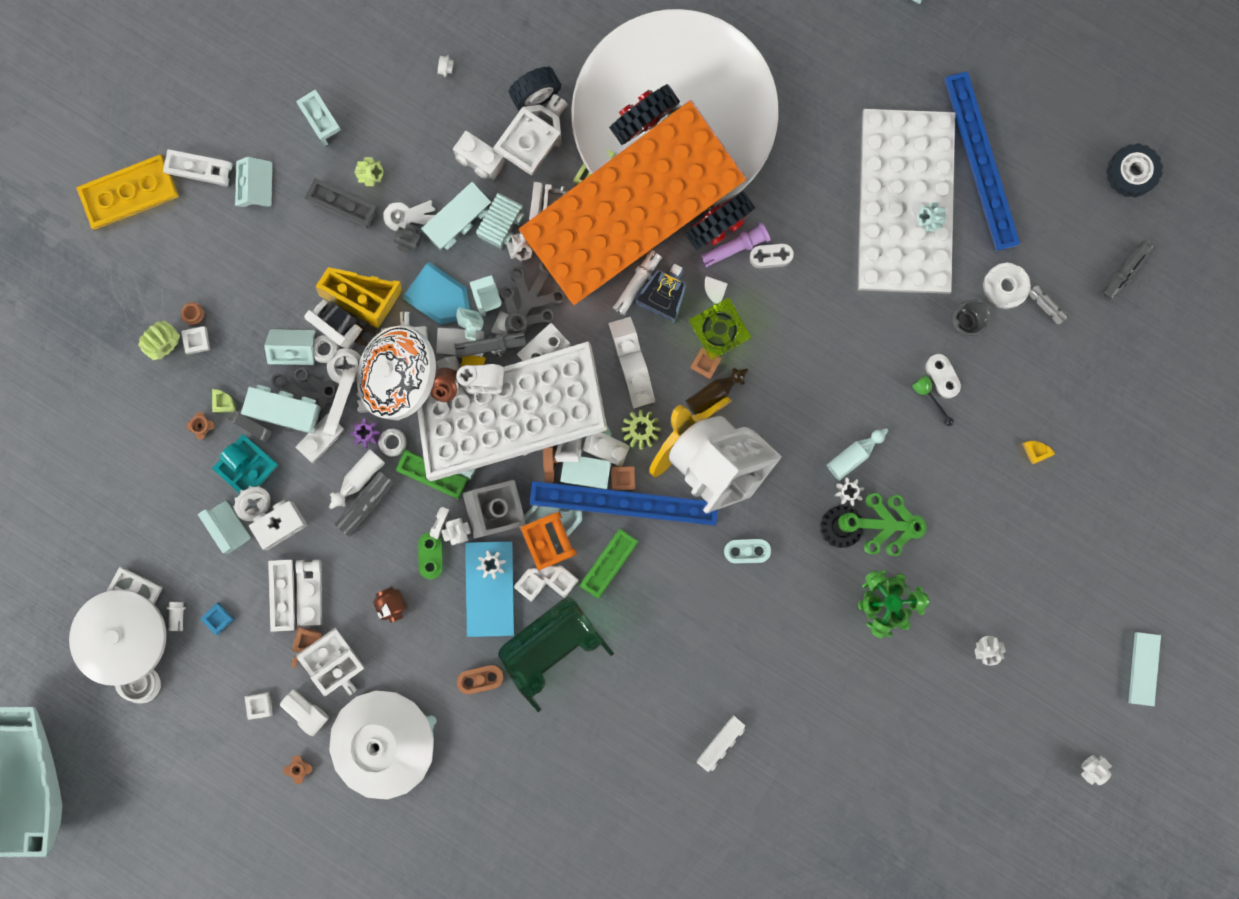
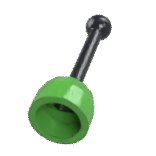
M925 375L912 384L913 389L917 393L927 394L945 419V425L952 426L954 423L953 418L948 417L931 393L932 382L929 377Z

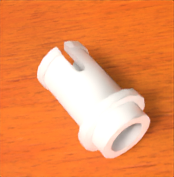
M169 602L167 607L169 609L168 631H183V610L186 609L184 602Z

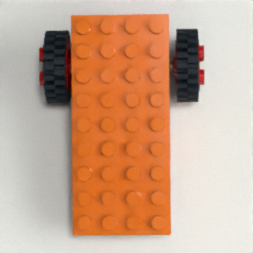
M669 84L662 86L654 92L652 90L645 91L638 97L639 102L637 104H629L620 110L619 114L621 116L609 127L621 145L636 138L644 131L647 132L519 228L521 234L573 305L580 302L704 210L708 211L705 217L684 233L696 251L709 243H712L713 246L726 237L724 233L727 230L731 229L732 232L737 230L745 223L743 219L747 214L755 209V206L744 191L733 196L722 205H714L715 202L746 181L747 177L692 100L660 122L664 116L680 103V100Z

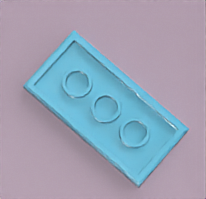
M513 542L465 543L467 637L515 636ZM486 551H490L491 556L499 552L500 556L498 559L506 561L505 564H501V569L505 573H496L497 578L495 580L492 578V574H488L486 578H483V569L477 570V567L482 564L478 557H487ZM495 559L486 562V565H488V571H490L491 569L495 570L497 568V566L494 564L496 561Z

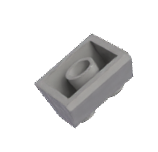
M515 480L462 493L474 539L526 525Z

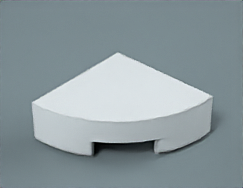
M706 276L704 283L706 294L712 303L720 307L728 284Z
M444 507L439 509L436 515L437 520L430 530V537L438 539L441 530H443L447 522L449 509Z

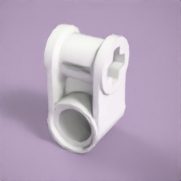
M496 364L466 365L457 371L456 379L465 391L470 394H499L502 392L504 368Z

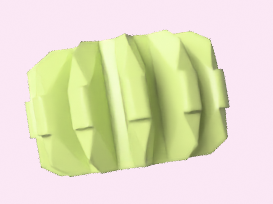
M158 321L144 331V334L139 338L138 346L152 360L162 359L170 351L174 350V347L179 343L180 335L171 324H168L166 321Z
M639 410V417H636L635 413L631 412L630 417L632 421L626 418L623 420L626 425L630 426L621 428V432L629 433L624 436V441L633 439L630 447L633 448L636 442H639V449L643 450V442L646 441L647 446L652 447L650 438L658 441L659 437L652 432H660L661 427H653L659 420L658 418L649 420L652 412H648L646 417H643V410ZM642 424V427L643 425L647 427L644 435H641L640 432L638 435L635 432L637 431V425Z

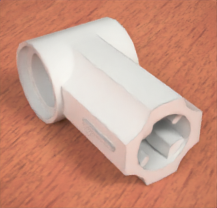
M295 689L287 694L280 704L284 710L298 721V726L310 736H314L329 719V716L321 708L314 704L312 705Z

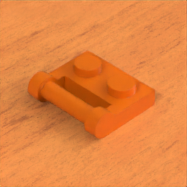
M560 511L520 527L538 571L578 555L576 549L572 548L560 520L562 518ZM552 523L564 551L563 553L557 555L546 529V524Z

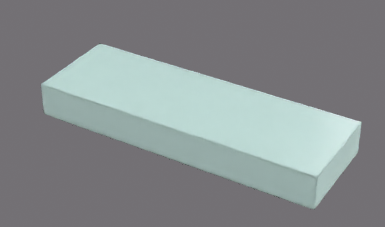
M1135 632L1128 703L1155 706L1161 635Z

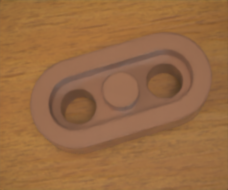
M496 665L467 670L458 676L457 687L464 694H474L495 689L503 683L504 673ZM490 672L496 674L497 678L495 681L489 680L488 675ZM467 678H472L474 681L470 687L465 683Z

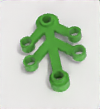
M871 493L866 497V504L872 507L882 520L858 518L854 513H845L838 520L840 529L844 532H853L857 528L882 529L872 540L864 544V551L869 555L877 554L880 551V545L895 531H904L894 542H889L885 548L889 556L900 555L902 547L911 538H921L927 529L926 522L922 517L912 516L903 505L904 500L902 496L892 495L888 498L887 503L891 509L897 511L903 521H896L882 504L880 494ZM873 496L877 500L875 505L871 501ZM894 498L898 500L897 506L893 504ZM850 518H852L854 522L852 527L848 523ZM915 523L918 524V530H917V531H915V529H914V524H915ZM871 543L875 546L873 552L869 548ZM893 545L896 546V552H895V553H893V552L891 551V547H892Z

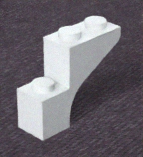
M631 317L608 323L633 409L654 403L655 398L647 366Z

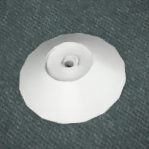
M375 690L355 697L340 710L331 728L329 751L335 771L349 788L367 798L388 800L407 794L423 780L432 763L434 738L427 717L415 702L397 692ZM374 743L379 745V751L374 750Z

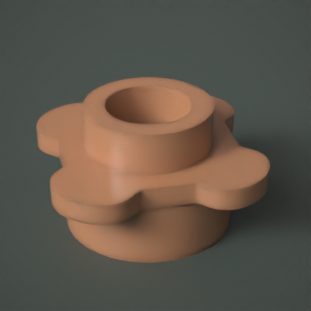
M197 412L195 417L187 423L186 428L188 431L195 433L197 439L202 440L206 437V433L209 430L214 429L215 424L213 421H209L203 412Z
M296 755L292 758L289 766L284 767L283 772L286 776L293 778L295 784H301L304 781L303 778L311 773L312 766L302 760L301 756Z

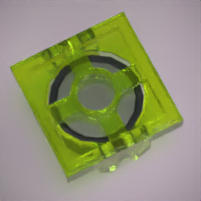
M729 297L688 319L710 361L728 354V352L737 349L741 344L752 338Z

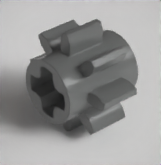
M407 223L406 228H398L394 237V243L398 244L397 248L399 251L407 254L410 253L411 249L417 251L422 240V235L418 234V227Z

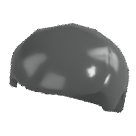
M977 299L967 300L959 304L954 310L952 323L958 333L964 336H975L987 327L986 321L990 313L985 303Z

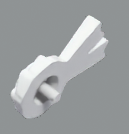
M432 200L412 208H408L401 202L392 203L384 211V222L394 231H397L399 227L406 228L407 223L410 224L411 222L425 225L435 216L425 215V213L434 212L435 208L432 207Z

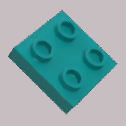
M242 434L235 443L230 444L222 451L219 456L220 460L212 467V470L240 494V490H246L249 486H261L279 464L245 434Z

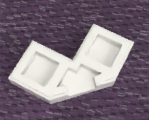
M562 565L550 566L540 571L537 568H531L524 573L514 588L531 602L546 584L565 598L579 579Z

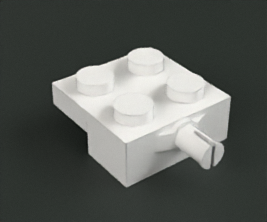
M336 627L296 655L324 697L340 685L344 687L348 695H352V691L354 693L357 691L350 678L363 670L364 667Z

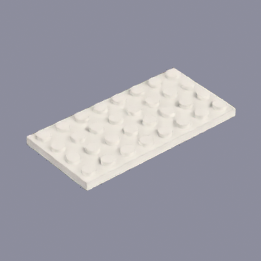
M863 109L858 290L951 293L955 112ZM930 202L938 203V207H945L947 218L942 225L943 228L935 229L934 232L926 231V227H920L917 216L922 209V205H929Z
M589 342L581 343L503 367L502 392L499 394H470L465 391L462 385L456 397L449 402L437 401L429 394L424 404L417 410L426 478L431 482L606 431V419L591 344Z

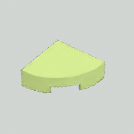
M212 389V412L237 411L236 403L229 394L218 389Z

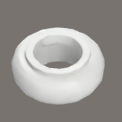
M326 335L315 338L313 358L320 363H327L332 360L337 350H339L338 344ZM323 343H329L331 346L330 352L325 356L320 355L318 352L319 346Z
M395 428L387 429L380 435L378 445L383 454L395 457L404 452L407 446V439L400 430ZM391 436H396L399 440V445L395 449H389L386 446V441Z

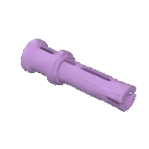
M763 222L759 223L758 227L747 232L742 231L739 237L700 254L706 268L744 249L750 251L757 244L764 241L769 242L770 237Z

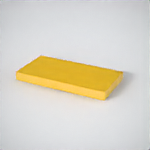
M162 154L76 187L91 229L97 230L179 197L172 176L163 172L165 158Z

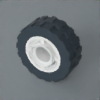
M544 66L519 77L510 86L508 92L516 108L520 111L522 107L544 105L551 100L554 94H558L562 85L554 70L549 66Z
M1139 143L1127 145L1120 149L1109 161V167L1107 168L1108 182L1110 181V186L1118 194H1123L1125 197L1142 196L1159 183L1163 173L1161 158L1154 149L1149 148L1147 145ZM1130 166H1135L1139 170V175L1132 174Z

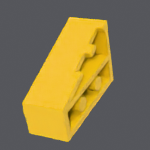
M330 267L326 269L316 285L320 297L329 302H335L349 313L378 329L402 292L400 281L393 280L392 282L375 276L367 277L357 275L355 272Z

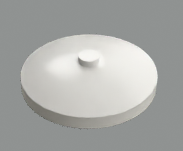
M125 590L107 591L91 598L76 614L69 635L71 655L80 671L95 682L112 686L131 684L147 676L159 663L166 646V626L158 608L146 597Z

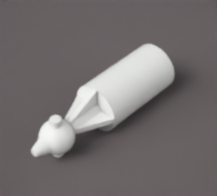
M369 449L344 477L340 493L332 492L330 494L331 504L329 508L345 507L347 504L345 503V497L360 491L385 462Z

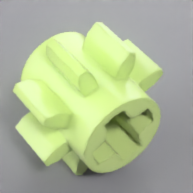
M365 157L364 161H358L355 169L358 182L365 183L366 186H374L375 182H381L384 173L380 165L381 162L374 161L373 157Z

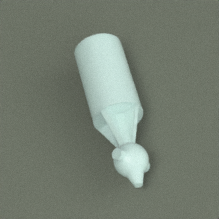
M887 428L875 430L871 438L855 441L826 464L830 472L837 480L843 479L869 458L875 443H882L889 430Z

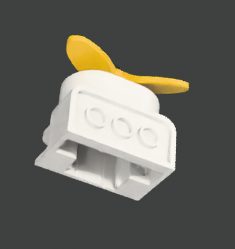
M729 397L722 399L706 411L696 415H691L685 406L678 405L671 417L673 432L663 443L649 469L650 474L656 478L673 464L686 476L685 481L693 488L691 493L695 497L701 496L708 502L703 509L705 513L751 498L782 457L752 429L747 427L736 429L724 417H712L732 401Z

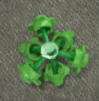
M874 570L865 577L867 582L862 587L864 589L869 587L871 591L864 593V598L858 602V608L866 613L868 619L874 618L873 622H867L866 626L871 628L870 632L878 638H884V636L892 637L893 633L890 630L894 628L908 630L911 626L909 623V619L912 616L911 610H918L920 615H924L925 608L929 605V597L923 592L921 586H917L916 591L910 592L908 599L901 600L900 597L907 595L910 591L909 586L905 583V576L903 574H897L896 577L889 578L884 577L887 573L886 570L881 572ZM879 589L886 598L882 601L879 596L873 595V592ZM909 604L911 609L903 608L902 605ZM882 606H884L887 610L883 618L875 617V614L879 613L882 610Z

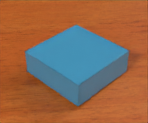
M219 602L200 618L215 636H218L235 620Z

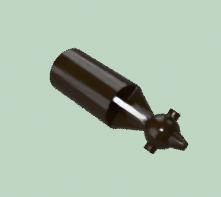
M736 367L733 368L732 377L715 379L685 400L687 406L694 415L706 411L726 398L735 383L745 384V376L749 370L747 368L743 370L736 369Z

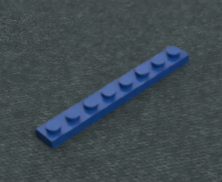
M968 71L947 76L944 82L953 112H955L956 122L995 250L998 252L1019 246L1020 241Z
M532 481L529 504L532 506L716 526L718 509L705 513L703 509L708 502L703 500Z

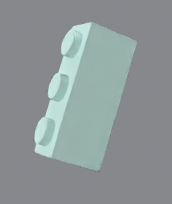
M471 182L425 224L421 231L440 251L444 248L449 250L457 242L455 238L460 233L465 235L474 226L472 222L477 217L480 219L485 217L491 201Z
M257 385L256 388H248L241 412L242 415L314 434L321 407L315 404L316 400L302 397L301 400L294 399L293 394L279 391L278 395L271 393V388Z

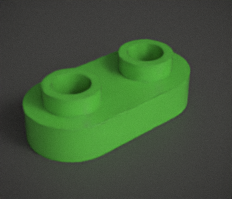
M430 532L423 534L418 541L419 572L426 579H436L443 572V542L440 536L438 539L430 537ZM430 539L433 540L434 546L427 548L426 542ZM429 563L434 564V570L432 572H429L426 569Z

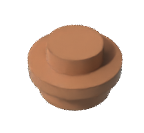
M187 303L181 309V318L188 325H197L204 318V310L198 303Z

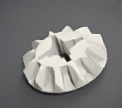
M343 348L337 350L335 357L327 362L328 375L333 381L340 384L344 370L337 367L343 366L346 358L349 365L355 366L348 370L356 373L353 383H356L361 356L352 349Z
M259 485L257 487L249 486L246 490H240V495L235 497L233 508L240 519L253 521V518L259 514L267 513L271 504V498L269 493ZM248 499L254 500L256 508L249 505Z

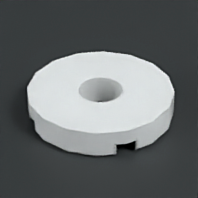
M1008 262L998 264L990 269L983 283L984 294L988 301L994 306L1003 309L1015 308L1023 303L1031 287L1026 271L1022 267ZM1003 280H1009L1012 283L1013 288L1011 291L1008 292L1002 289L1001 282Z

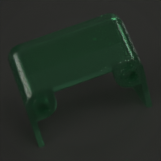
M568 597L558 602L500 648L498 656L519 692L537 712H540L542 709L534 696L541 692L545 686L546 680L543 673L578 646L584 651H592L602 645L610 656L614 652L573 598Z

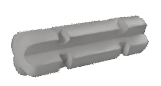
M1039 285L1034 286L1029 291V296L1033 300L1036 299L1038 301L1037 304L1049 316L1052 315V319L1057 324L1064 322L1068 314L1063 309L1060 310V306L1048 294H1044V290Z

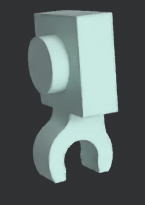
M458 307L456 318L458 324L466 329L465 338L476 341V330L481 331L484 324L480 312Z

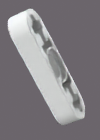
M347 369L344 370L323 433L334 436L356 374L355 372Z

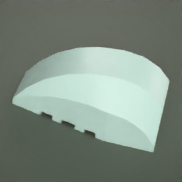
M0 707V857H48L57 839L62 814L60 788L49 743L36 707Z

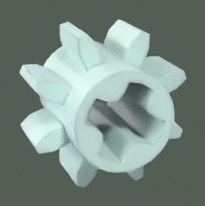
M930 202L929 205H922V209L917 214L919 226L926 227V231L934 232L935 229H942V225L947 220L945 207H938L939 204L935 202Z

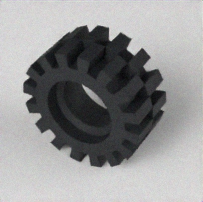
M839 505L829 509L823 515L822 522H820V532L824 536L823 539L829 545L836 548L850 547L858 542L863 535V528H857V530L849 532L845 536L836 534L833 529L835 520L840 518L842 514L854 513L858 518H862L858 511L850 506ZM850 518V519H849V522H850L851 527H852L853 524H854V522H853V519Z

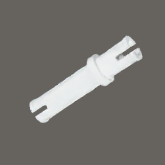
M650 250L641 266H637L635 275L612 307L617 312H620V314L625 316L646 281L652 278V272L662 259L659 254H654V251Z

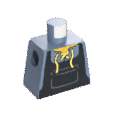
M672 264L667 274L657 270L637 296L636 304L675 323L687 285L679 280L684 269L676 264Z

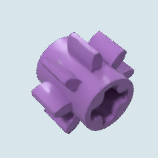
M363 419L362 424L353 423L356 428L354 432H350V435L357 438L354 441L355 445L363 442V447L368 448V443L377 444L374 439L376 435H380V432L373 429L376 426L375 422L367 425V420ZM365 428L370 432V434L366 435V439L360 435V433L365 431Z

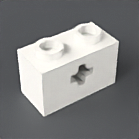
M283 500L273 506L274 510L266 514L264 512L253 518L254 523L250 524L249 528L263 550H270L308 526L294 502ZM275 519L282 521L279 523L280 528L273 527L276 524Z

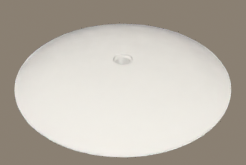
M669 9L654 11L631 19L609 33L595 47L578 76L572 100V128L580 156L588 171L592 174L611 160L607 150L616 153V156L647 132L644 131L636 138L621 145L609 127L621 116L619 111L629 104H637L639 102L638 97L645 91L652 90L654 92L662 86L669 84L680 100V103L671 111L678 110L688 101L692 100L747 177L746 181L714 203L715 206L721 205L740 193L755 178L767 160L773 146L778 124V98L770 69L761 53L743 33L727 22L709 14L692 10ZM668 113L666 116H664V117L660 120V122H662L664 119H666V118L668 117L669 113Z

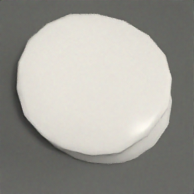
M153 669L139 681L127 685H116L115 688L117 693L127 701L139 704L148 703L159 694L161 680L158 673Z

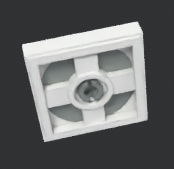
M119 567L107 591L125 590L135 592L155 604L163 587L124 567Z

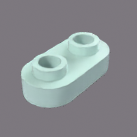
M762 539L732 540L724 548L725 558L734 564L762 563L768 560L771 555L769 543ZM736 547L739 549L740 553L738 556L731 554L732 548ZM756 547L763 549L761 556L755 554L754 550Z

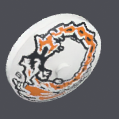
M394 326L381 331L369 342L359 362L357 387L364 406L372 414L389 420H399L412 415L424 404L431 392L436 374L435 355L427 338L414 329Z

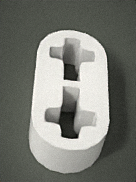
M787 244L761 245L752 249L749 260L752 266L756 268L783 267L790 264L794 252ZM780 250H784L785 254H789L785 261H782L781 257H773V255H778ZM757 252H761L763 256L770 255V257L764 258L762 262H759L756 258L754 259Z

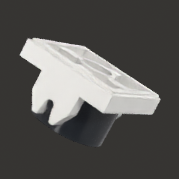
M323 299L313 311L308 310L304 316L312 325L339 346L346 349H352L356 345L354 341L362 330L357 325L359 321L333 301L327 302Z

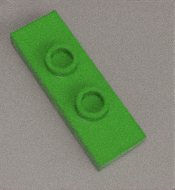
M408 450L404 451L395 470L460 500L469 481V478L455 474L430 482L426 478L424 458Z
M619 528L579 586L599 599L639 541Z

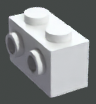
M468 131L463 133L453 148L456 156L455 159L462 165H469L475 169L474 172L483 179L487 177L494 181L506 164L505 158Z
M550 323L519 351L517 356L521 361H525L571 347V345L556 327Z

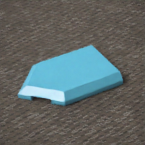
M431 262L424 266L403 297V300L439 325L457 322L456 312L458 307L470 310L467 287Z

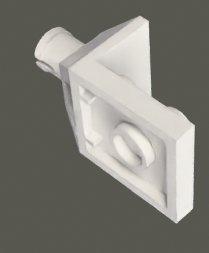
M554 94L545 107L542 105L522 107L493 147L494 151L532 176L552 147L555 145L559 148L562 145L559 118L568 107L567 102L562 98L558 101L559 96Z

